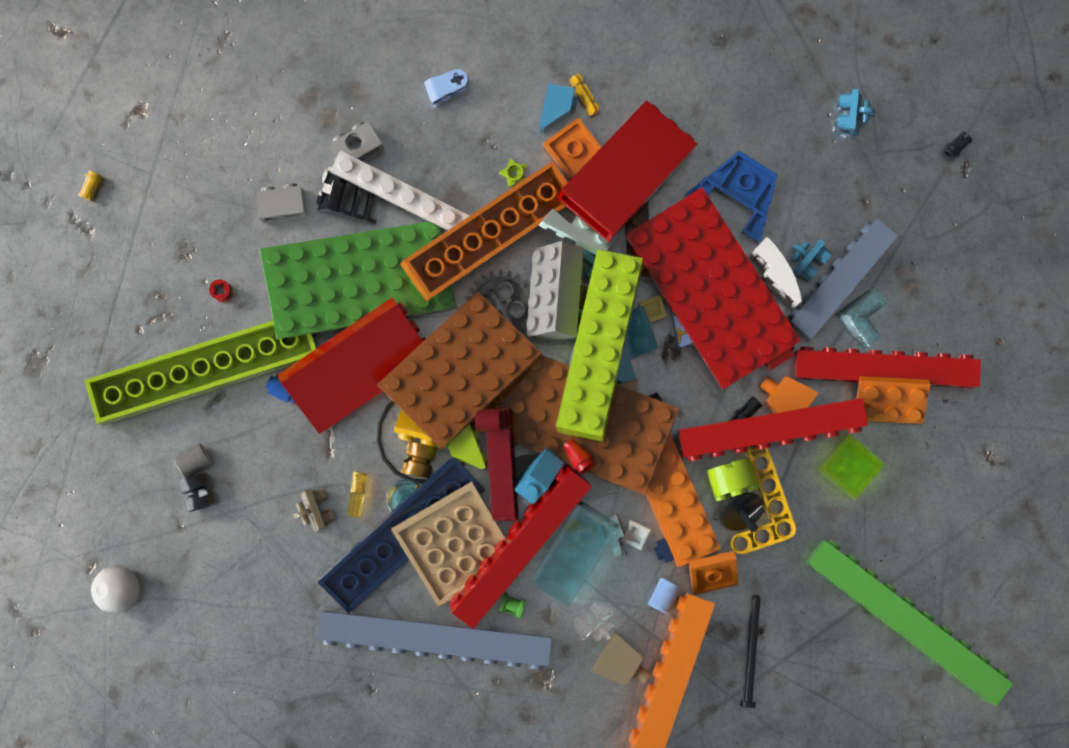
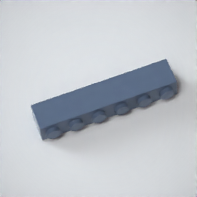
M878 218L873 223L870 221L866 223L860 231L863 235L859 240L854 238L846 247L848 253L844 257L840 255L833 262L832 266L834 269L830 274L825 272L817 282L820 286L814 292L811 289L803 298L805 304L801 308L796 307L788 316L791 319L789 323L794 331L806 341H810L898 237L895 232Z

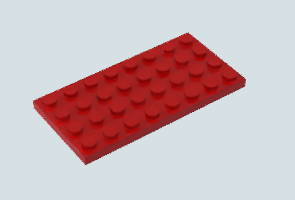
M703 187L625 234L636 255L639 258H643V266L722 390L801 342Z

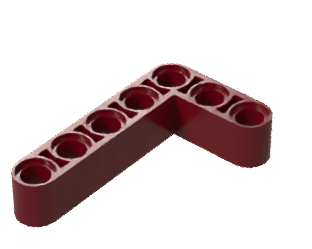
M497 407L477 410L475 414L477 432H486L492 519L493 521H517L519 512L518 494L515 491L517 478L511 407Z

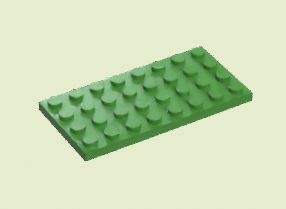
M428 221L261 248L259 251L276 339L280 340L347 328L390 298H393L396 303L402 302L408 311L405 315L406 317L456 309L457 304L453 285H450L426 302L400 265L403 260L442 235L441 227Z

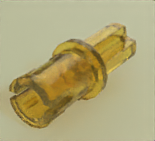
M353 471L351 491H348L350 499L347 514L350 517L358 518L361 516L363 498L366 496L364 491L368 473Z

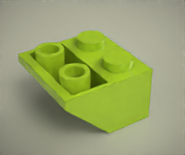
M469 424L448 444L452 457H455L460 462L480 471L486 470L485 464H488V458L485 450H479L477 445L481 441L476 427L472 429Z

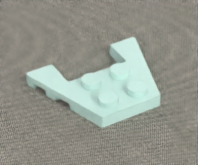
M554 209L539 224L544 229L550 228L556 231V235L561 238L565 236L576 242L577 246L583 247V249L595 255L597 249L607 251L626 227L625 225L608 243L578 216L570 224Z

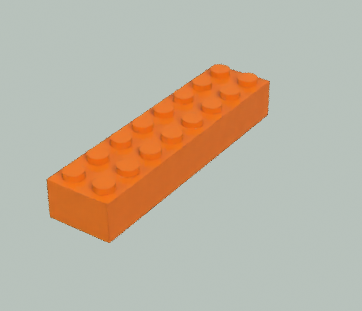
M551 161L403 260L400 265L427 302L538 227L552 209L560 212L566 208L557 197L561 189L568 182L554 161Z
M684 592L683 596L679 595L675 609L678 610L676 618H671L667 629L670 632L668 640H663L660 648V653L662 654L661 661H656L652 671V675L655 677L652 684L648 683L644 697L647 699L645 706H640L636 717L639 722L637 729L632 728L629 736L630 748L666 747L715 603Z

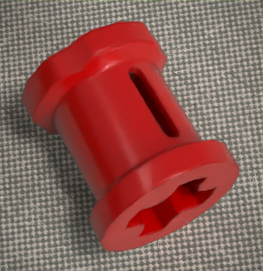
M217 279L210 284V295L217 301L228 302L232 299L233 288L226 281ZM218 288H223L225 293L223 295L217 291Z

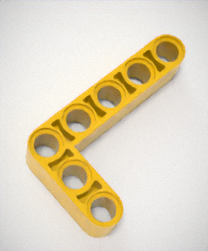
M748 447V451L744 453L746 458L750 457L760 485V488L757 490L764 502L769 523L758 526L756 532L746 530L733 535L730 538L729 547L737 554H747L792 538L796 532V526L768 448L757 450V448ZM758 457L766 461V467L763 470H759L755 465ZM766 479H770L774 483V488L770 492L763 488V482ZM775 500L780 502L782 506L778 514L771 510V504ZM783 522L789 526V532L784 536L780 534L778 529L779 525ZM760 530H764L768 534V538L764 543H760L757 540V533ZM739 537L744 538L746 541V547L743 550H738L735 547V541Z

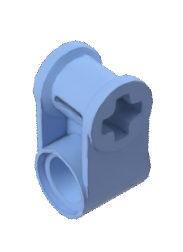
M454 69L424 82L432 104L442 103L466 92L469 88L467 75L461 69ZM456 78H460L461 85H457Z

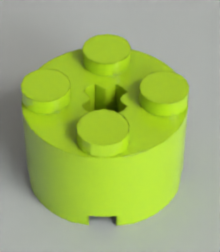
M750 457L707 470L716 502L729 498L728 493L731 494V497L745 493L744 488H746L747 492L760 488Z

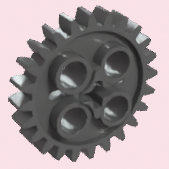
M499 270L498 276H495L490 271V278L488 279L486 276L481 275L482 283L475 280L474 283L477 288H469L472 296L478 291L484 298L491 299V305L497 308V303L490 294V290H494L500 303L507 304L505 305V311L512 320V325L519 331L527 334L525 326L528 320V301L530 298V287L525 288L527 280H523L520 283L519 274L511 278V271H508L507 275L503 276L502 270ZM503 286L511 289V294L507 297L499 294V289ZM465 296V299L469 300L472 296ZM518 305L522 307L523 312L520 316H513L510 313V309Z

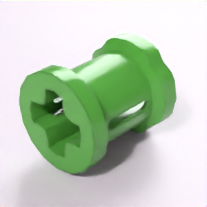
M504 593L498 612H506L520 619L526 600H518L508 596V593Z

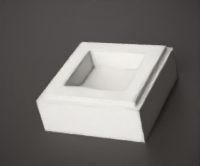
M630 520L625 530L626 536L622 537L621 541L642 550L651 529Z

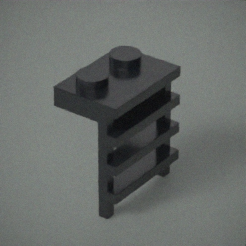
M332 167L325 170L322 176L323 189L319 192L316 200L318 204L317 211L323 213L335 212L370 224H376V220L370 218L375 194L368 193L363 216L359 215L357 212L363 188L357 186L351 211H346L345 206L351 182L331 173Z

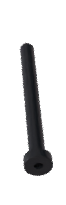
M753 595L751 598L743 700H740L739 704L740 707L756 708V702L753 701L761 601L760 596Z

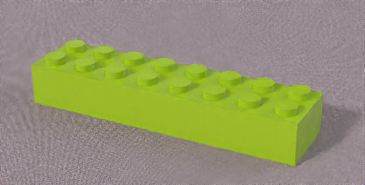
M597 249L556 424L559 433L601 442L604 441L643 269V258Z

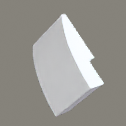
M766 237L749 258L764 272L761 279L766 287L792 310L802 301L796 278L783 254Z

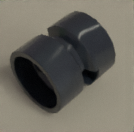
M208 473L194 475L178 481L181 493L186 495L184 503L187 512L197 511L216 504L213 491L208 489L211 486Z

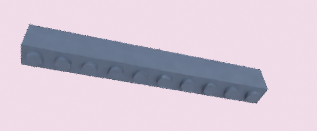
M324 610L321 611L317 640H323L324 645L337 646V642L346 643V647L360 648V645H368L369 650L383 651V647L392 648L393 653L406 654V650L415 651V655L429 656V653H437L438 658L451 659L452 655L461 656L462 661L474 662L475 658L484 659V663L497 664L498 661H506L507 666L520 667L521 663L530 664L531 669L543 670L544 666H549L552 637Z

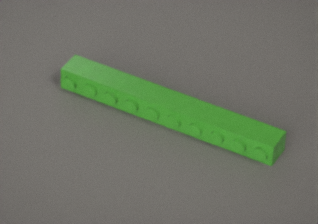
M821 540L806 560L808 565L987 702L998 706L1013 685L1008 680L1009 675L998 667L996 670L989 666L990 660L980 653L976 656L970 651L972 647L962 639L957 641L951 637L952 631L943 625L938 627L932 622L934 618L925 611L920 613L913 608L916 605L905 596L900 598L896 595L895 592L897 590L887 582L883 585L877 580L878 575L869 568L864 570L858 566L859 561L850 554L845 556L839 551L841 547L832 540L828 542Z

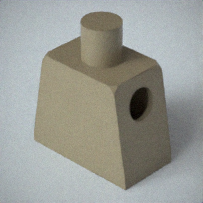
M615 632L591 669L592 672L625 686L629 684L632 678L644 684L650 675L649 671L639 666L643 656Z

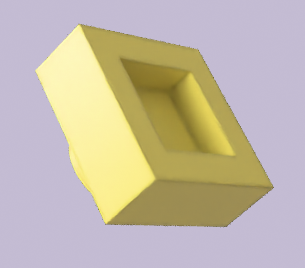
M661 295L638 303L639 306L645 307L650 323L668 317Z

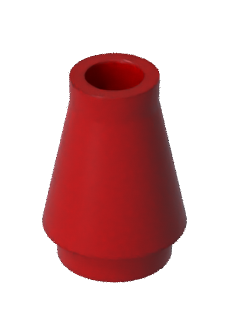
M575 439L565 443L563 448L566 450L575 471L584 474L595 466L594 457L579 445Z

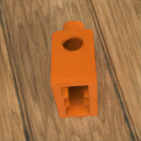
M767 376L759 386L770 394L764 404L773 413L808 408L819 394L817 391L788 376H784L779 383Z

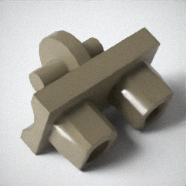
M310 488L301 493L303 502L296 504L299 513L293 515L294 519L301 518L304 526L310 524L311 521L314 532L325 528V525L334 520L330 509L320 512L317 504L327 500L324 489L312 491Z

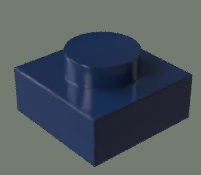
M662 538L656 541L657 547H654V551L658 560L663 559L664 563L673 561L674 557L666 539Z

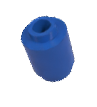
M278 373L275 377L271 375L265 387L269 389L267 394L286 403H294L295 401L281 384Z

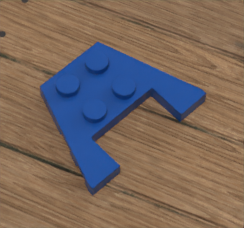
M739 150L709 176L690 189L684 197L689 196L702 187L708 196L714 188L754 213L741 233L759 244L762 239L778 174Z

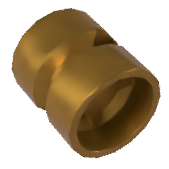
M408 441L405 452L408 459L403 461L401 473L426 479L430 478L432 471L430 462L434 461L437 448Z

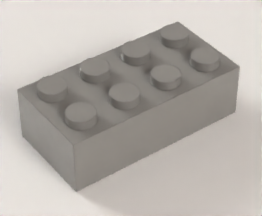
M561 241L533 250L526 337L547 343L577 337L583 247Z

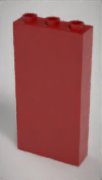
M646 100L561 189L557 199L609 243L692 154L697 143L691 135L683 132L672 119H668L663 115L657 106Z
M390 298L278 374L281 384L318 434H321L381 393L382 390L377 384L426 340L425 336L423 338L418 336L417 332L420 329L414 320L408 321L405 315L408 311L401 301L396 303L393 298Z

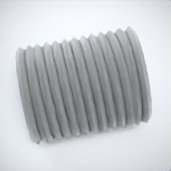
M200 443L174 459L176 466L185 478L194 476V474L212 464L210 455Z

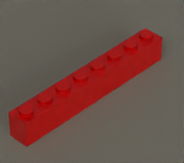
M802 346L800 350L794 352L793 379L859 383L860 376L923 379L929 380L932 387L971 389L980 387L981 359H974V355H959V358H951V354L939 353L937 357H928V353L915 352L914 356H907L904 351H891V355L882 354V350H868V353H859V349H846V352H837V348H823V351H814V347Z
M860 398L678 430L682 458L688 457L690 462L703 459L702 455L711 453L713 458L724 456L727 450L734 449V454L747 452L750 446L757 445V450L770 448V443L780 442V446L794 444L793 439L802 438L803 442L817 440L816 435L825 434L826 438L840 436L839 431L848 430V434L862 432V427L868 426L864 400Z
M567 464L564 468H561L548 489L534 504H530L525 509L522 519L519 522L516 521L510 527L507 537L504 540L501 539L495 545V551L492 555L483 559L477 573L468 577L462 591L454 594L449 605L451 613L474 629L591 489L590 483Z

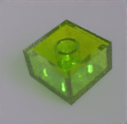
M848 434L841 439L815 470L848 499L855 500L885 464L851 434Z

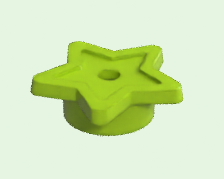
M509 159L508 166L499 172L500 175L507 178L508 187H512L516 182L520 183L526 179L524 172L527 164H518L513 159Z

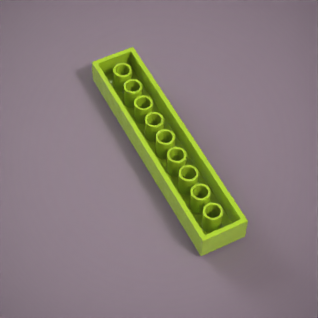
M272 320L86 379L84 382L96 423L105 426L290 367L318 348V344L314 334L277 340Z

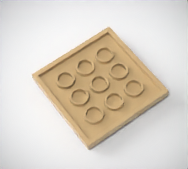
M473 482L468 483L392 528V532L438 607L451 600L455 593L462 591L468 577L477 573L483 559L490 557L495 551V545L501 539H505L496 521H493L490 511Z

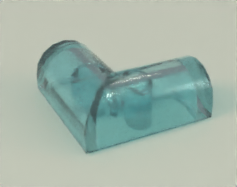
M871 287L836 313L862 350L882 337L869 320L870 316L886 305L883 295L875 287Z

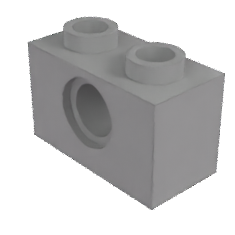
M369 121L356 124L352 127V131L347 134L337 135L333 138V142L330 143L336 156H338L341 150L362 162L384 149ZM355 140L362 142L358 149L350 148L351 143Z

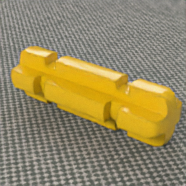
M581 74L572 76L569 82L573 88H576L575 92L583 106L586 105L585 110L588 115L593 116L600 111V107L597 102L594 103L593 100L595 98L587 84H583V77Z

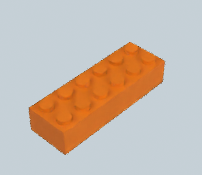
M669 434L645 497L663 538L667 541L674 557L673 561L676 567H680L689 563V561L706 556L721 548L672 436Z

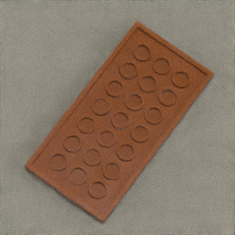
M543 355L487 407H511L515 444L540 454L548 447L563 459L565 464L572 466L563 446L569 440L575 439L579 445L594 457L595 466L587 473L642 495H645L679 411L677 407L616 384L603 442L559 433L556 424L570 366Z

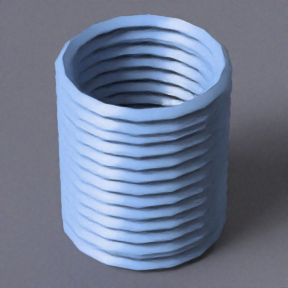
M660 578L648 605L670 615L678 599L677 597H679L678 595H680L679 593L683 589L664 578Z

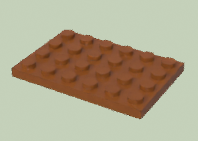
M477 291L377 385L443 450L475 420L477 410L485 409L542 356V353Z

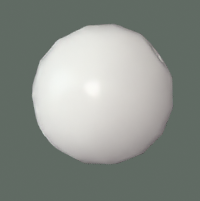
M117 565L100 571L91 587V594L95 604L102 611L114 614L127 611L134 606L140 593V583L136 575L130 569Z

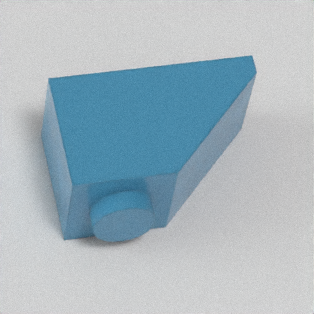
M548 83L540 122L541 133H545L569 117L571 109H576L578 96L574 95L575 88Z
M546 447L517 477L515 491L533 504L548 489L563 466L564 460Z

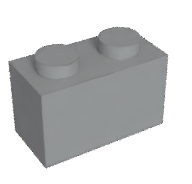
M286 184L284 188L280 189L264 187L261 191L256 192L258 216L263 223L307 217L304 190L301 186H297V184Z

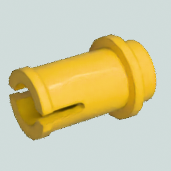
M89 171L88 174H85L86 180L79 196L92 201L99 183H102V176Z

